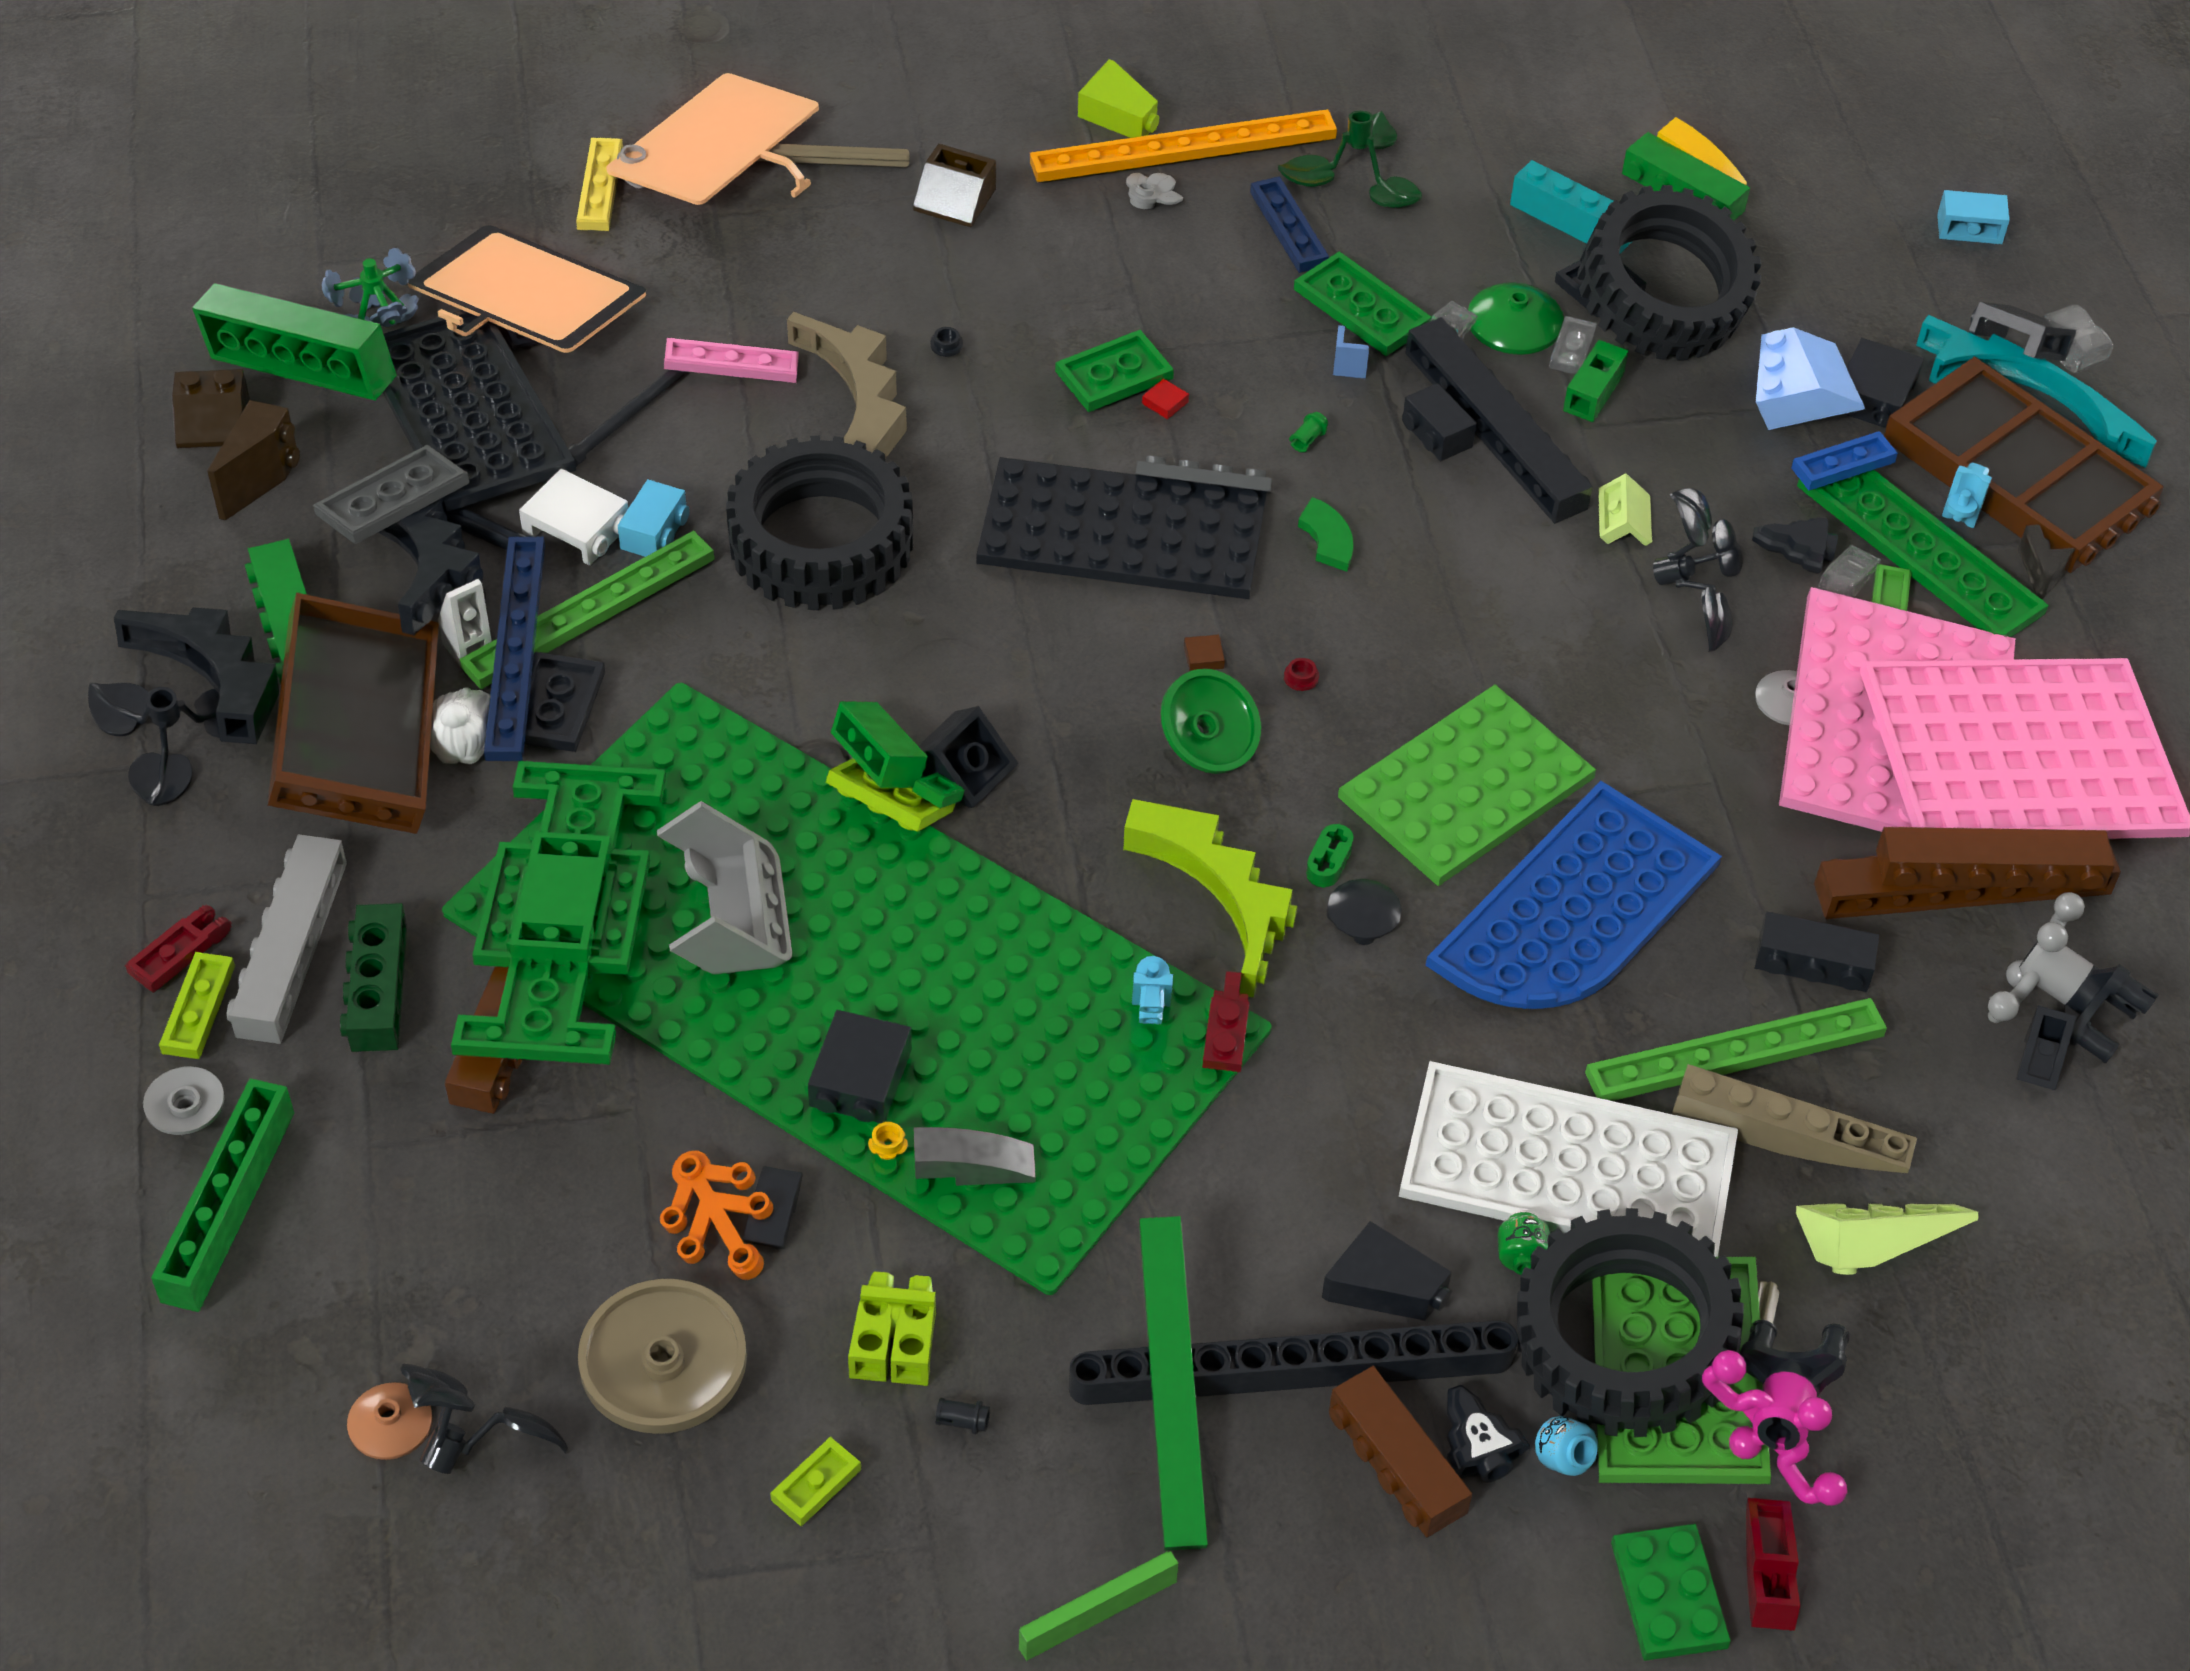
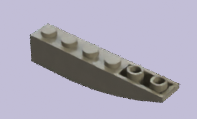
M1690 1064L1687 1065L1672 1110L1673 1115L1737 1128V1141L1787 1156L1860 1169L1908 1173L1917 1141L1916 1137Z

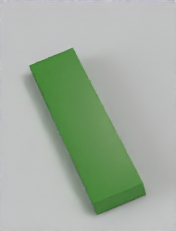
M1167 1551L1022 1626L1019 1629V1650L1027 1661L1177 1583L1178 1562L1171 1551Z

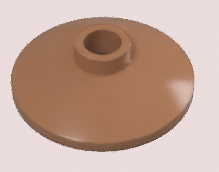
M385 1383L375 1386L363 1393L350 1409L347 1419V1430L351 1442L361 1453L375 1459L391 1460L408 1455L425 1441L431 1430L433 1420L431 1406L414 1408L407 1384ZM395 1411L390 1417L381 1416L385 1412Z

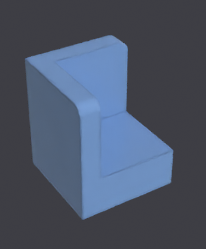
M1338 325L1333 375L1366 379L1369 346L1343 343L1345 326Z

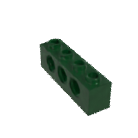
M403 904L356 905L355 920H349L348 937L349 942L353 943L352 951H346V972L350 974V982L343 983L344 1005H348L347 1013H343L340 1016L341 1036L348 1037L351 1052L398 1050L407 938V922Z

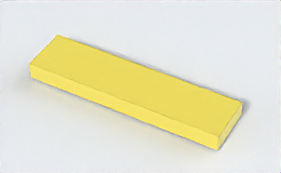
M591 138L576 220L577 230L609 231L618 177L609 175L606 166L615 160L623 148L622 139Z

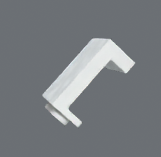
M560 469L519 509L522 533L528 537H536L541 531L549 533L579 548L582 551L583 563L590 566L598 557L603 556L609 546L619 537L617 525L628 510V501Z

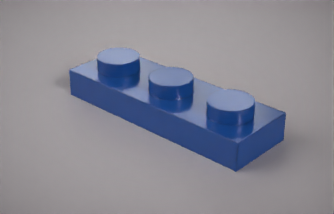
M1878 431L1794 458L1791 469L1808 490H1813L1895 463L1898 453L1883 434Z

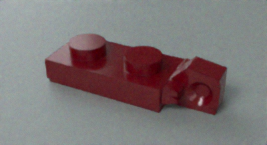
M1226 971L1224 991L1214 990V996L1211 997L1202 1068L1241 1072L1250 1003L1248 1002L1249 994L1239 993L1242 973Z

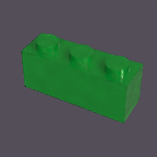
M840 701L830 733L880 788H913L915 781L921 778L926 768L928 756L878 702Z

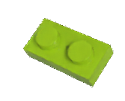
M829 1437L770 1493L771 1501L802 1527L861 1471V1462L832 1437Z

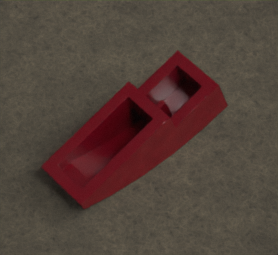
M1748 1498L1746 1504V1556L1751 1627L1795 1631L1800 1610L1796 1578L1799 1559L1790 1501Z

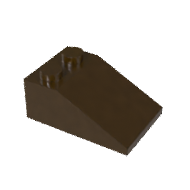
M249 400L207 470L219 519H229L285 481L291 469L298 465L300 450L296 446L294 437L295 427L291 423L288 408Z

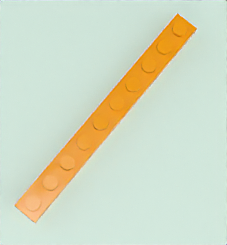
M1326 109L1030 152V164L1037 182L1053 181L1336 139L1337 128L1329 110Z

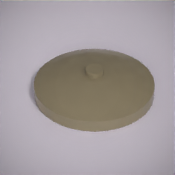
M679 1279L649 1280L629 1286L611 1296L593 1313L587 1322L578 1348V1365L582 1385L597 1410L622 1427L652 1434H665L686 1430L716 1415L727 1405L738 1390L747 1362L745 1334L742 1324L732 1307L712 1290L702 1285Z

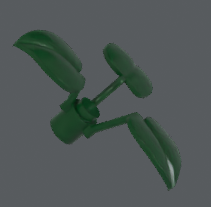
M1354 111L1350 113L1348 130L1342 133V141L1332 162L1329 163L1326 158L1318 155H1303L1293 158L1283 165H1278V170L1281 174L1296 184L1310 187L1321 186L1334 180L1335 173L1332 169L1337 167L1347 143L1355 149L1369 147L1377 185L1372 186L1369 190L1371 200L1384 207H1402L1422 200L1421 191L1411 181L1397 176L1384 180L1380 175L1375 149L1390 147L1397 141V132L1387 121L1383 111L1374 115L1367 111Z

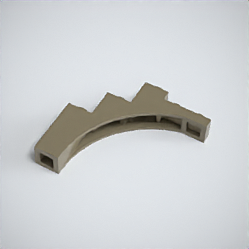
M793 312L787 319L788 344L815 353L828 362L847 383L853 395L856 410L850 428L844 436V443L854 445L856 440L866 443L867 451L873 452L878 449L885 453L886 459L907 431L906 407L892 401L897 395L896 371L882 366L887 360L886 336L859 325L849 333L840 328Z

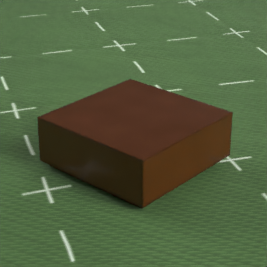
M1219 634L1184 638V649L1189 671L1196 669H1224L1225 659Z

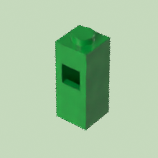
M1598 340L1567 387L1563 411L1594 422L1624 375L1629 351Z

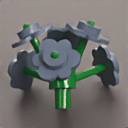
M392 248L389 250L388 256L383 260L387 269L382 271L377 268L376 261L372 258L363 261L364 270L360 273V278L356 277L350 281L341 282L337 272L326 270V277L322 281V291L331 303H334L336 307H342L344 289L351 288L349 298L352 302L360 303L359 314L345 315L390 327L413 317L418 309L416 303L419 298L416 295L405 294L399 299L384 283V277L387 276L393 282L398 281L401 285H406L409 279L415 277L416 271L408 254H402L398 248ZM383 292L393 303H391L390 305L387 304ZM371 305L375 307L381 306L377 313L373 314L370 318L366 316V311Z

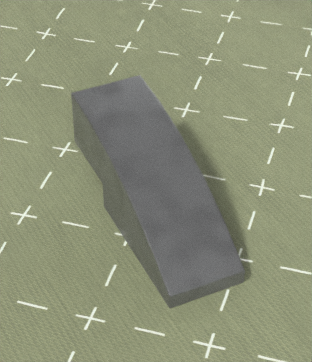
M942 1127L914 1128L916 1179L955 1177L956 1186L1036 1182L1034 1147L1031 1143L999 1134L969 1129Z

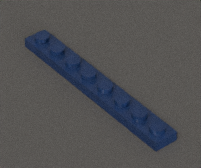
M544 537L508 538L484 747L486 761H523L545 553Z

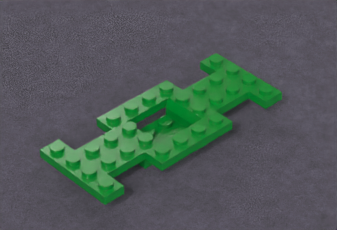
M531 761L518 762L513 783L514 798L547 799L540 831H535L533 843L499 842L474 946L473 962L474 965L509 967L497 1017L458 1014L451 1043L453 1055L610 1065L616 1037L615 1024L579 1022L589 972L628 975L650 865V853L645 850L615 849L624 804L661 807L666 783L665 770ZM603 880L605 881V884L603 888L600 908L594 932L593 921L599 897L601 882Z

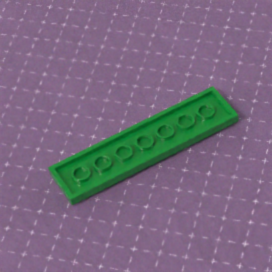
M1875 470L1813 490H1808L1801 480H1798L1797 487L1898 567L1910 570L1912 578L1977 629L1992 632L1994 635L1999 634L2004 637H2013L2046 614L2047 603Z

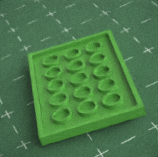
M1493 685L1341 786L1338 798L1433 883L1440 886L1593 780L1596 769L1497 685Z
M1727 1257L1732 1265L1730 1279L1738 1278L1741 1286L1740 1302L1744 1304L1740 1351L1742 1345L1748 1342L1751 1326L1755 1321L1760 1320L1756 1257ZM1615 1273L1592 1279L1595 1364L1623 1372L1650 1371L1676 1362L1695 1347L1700 1333L1699 1313L1689 1299L1673 1286L1659 1279L1635 1273ZM1745 1373L1738 1383L1730 1384L1729 1387L1737 1394H1741L1753 1389L1762 1390L1763 1384L1753 1376ZM1718 1401L1713 1408L1704 1402L1701 1405V1416L1699 1419L1690 1424L1685 1417L1676 1420L1675 1431L1665 1434L1662 1433L1661 1427L1657 1426L1647 1428V1437L1634 1438V1429L1618 1428L1616 1437L1605 1435V1426L1597 1424L1599 1483L1770 1484L1769 1447L1765 1444L1762 1445L1760 1453L1752 1459H1741L1735 1456L1729 1447L1731 1433L1741 1426L1753 1428V1423L1743 1411L1731 1410L1721 1401Z

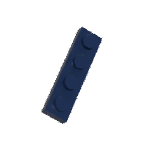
M1280 176L1251 183V195L1299 273L1309 271L1329 258V255Z

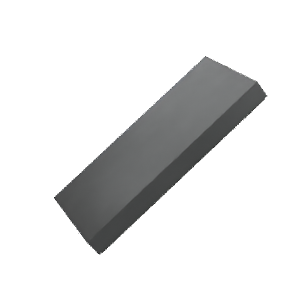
M425 445L315 503L313 506L315 515L351 542L357 544L470 482L467 472L429 445Z

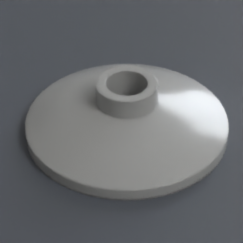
M1781 670L1772 672L1763 677L1758 683L1755 692L1756 702L1760 710L1767 717L1778 723L1790 726L1797 671Z
M192 1066L179 1067L163 1073L151 1083L144 1096L143 1108L150 1124L159 1131L173 1135H184L197 1132L211 1124L223 1108L225 1095L220 1080L210 1071Z

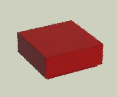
M1164 378L1142 396L1143 405L1167 420L1189 402V393Z

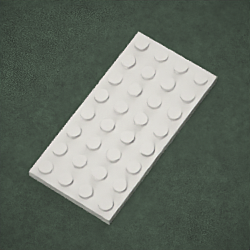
M1430 1061L1399 1197L1504 1221L1515 1213L1529 1212L1547 1223L1550 1231L1559 1228L1564 1234L1571 1230V1220L1583 1216L1586 1222L1597 1220V1211L1610 1209L1611 1216H1625L1626 1208H1638V1216L1653 1218L1654 1211L1667 1214L1666 1223L1678 1227L1680 1222L1684 1221L1693 1226L1692 1236L1696 1239L1701 1240L1704 1236L1710 1238L1715 1243L1714 1256L1718 1257L1738 1129Z

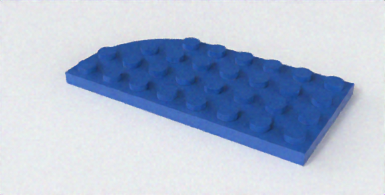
M1600 781L1427 956L1426 966L1467 993L1503 1006L1543 1009L1563 1006L1582 1000L1606 986L1714 872L1720 865L1722 856Z

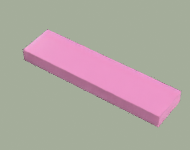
M667 338L664 369L796 383L799 352Z

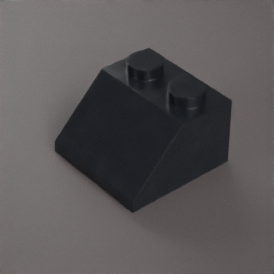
M979 706L955 711L919 745L920 749L928 756L923 775L926 777L938 772L963 787L965 791L960 803L968 808H974L1019 764Z

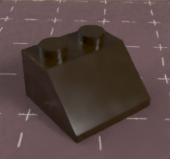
M243 369L175 372L172 401L177 448L222 447L250 400Z

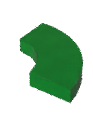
M1312 497L1299 517L1298 527L1308 532L1316 541L1318 548L1316 561L1347 572L1353 554L1351 530L1345 519L1334 508Z

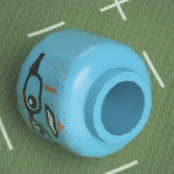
M1556 1416L1543 1423L1539 1429L1535 1440V1452L1539 1461L1547 1468L1569 1476L1581 1475L1590 1469L1596 1459L1598 1439L1595 1432L1587 1424L1568 1417Z

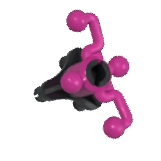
M1757 1320L1751 1326L1748 1342L1742 1345L1740 1354L1731 1350L1720 1352L1714 1358L1712 1365L1706 1368L1702 1374L1704 1386L1719 1401L1731 1410L1743 1411L1753 1423V1428L1750 1426L1737 1427L1729 1437V1447L1735 1456L1741 1459H1752L1760 1453L1762 1445L1765 1444L1779 1454L1777 1457V1467L1795 1495L1806 1504L1821 1502L1827 1506L1838 1505L1847 1495V1484L1843 1477L1834 1472L1823 1473L1817 1477L1814 1486L1810 1487L1795 1463L1805 1459L1809 1453V1444L1806 1440L1809 1430H1823L1832 1420L1830 1405L1818 1396L1826 1386L1843 1375L1847 1363L1845 1350L1850 1339L1849 1331L1844 1333L1846 1328L1840 1324H1828L1822 1331L1820 1346L1815 1350L1787 1352L1772 1348L1778 1333L1775 1325L1767 1320ZM1745 1373H1748L1760 1381L1763 1387L1762 1390L1753 1389L1737 1394L1727 1384L1738 1383Z

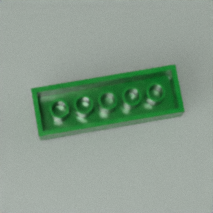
M216 283L192 307L211 359L374 401L377 400L397 376L381 325L378 323Z

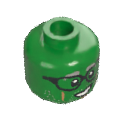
M1529 1212L1515 1213L1499 1226L1497 1234L1498 1257L1502 1265L1519 1275H1522L1525 1267L1531 1269V1254L1536 1247L1540 1246L1545 1250L1548 1249L1550 1230L1547 1223Z

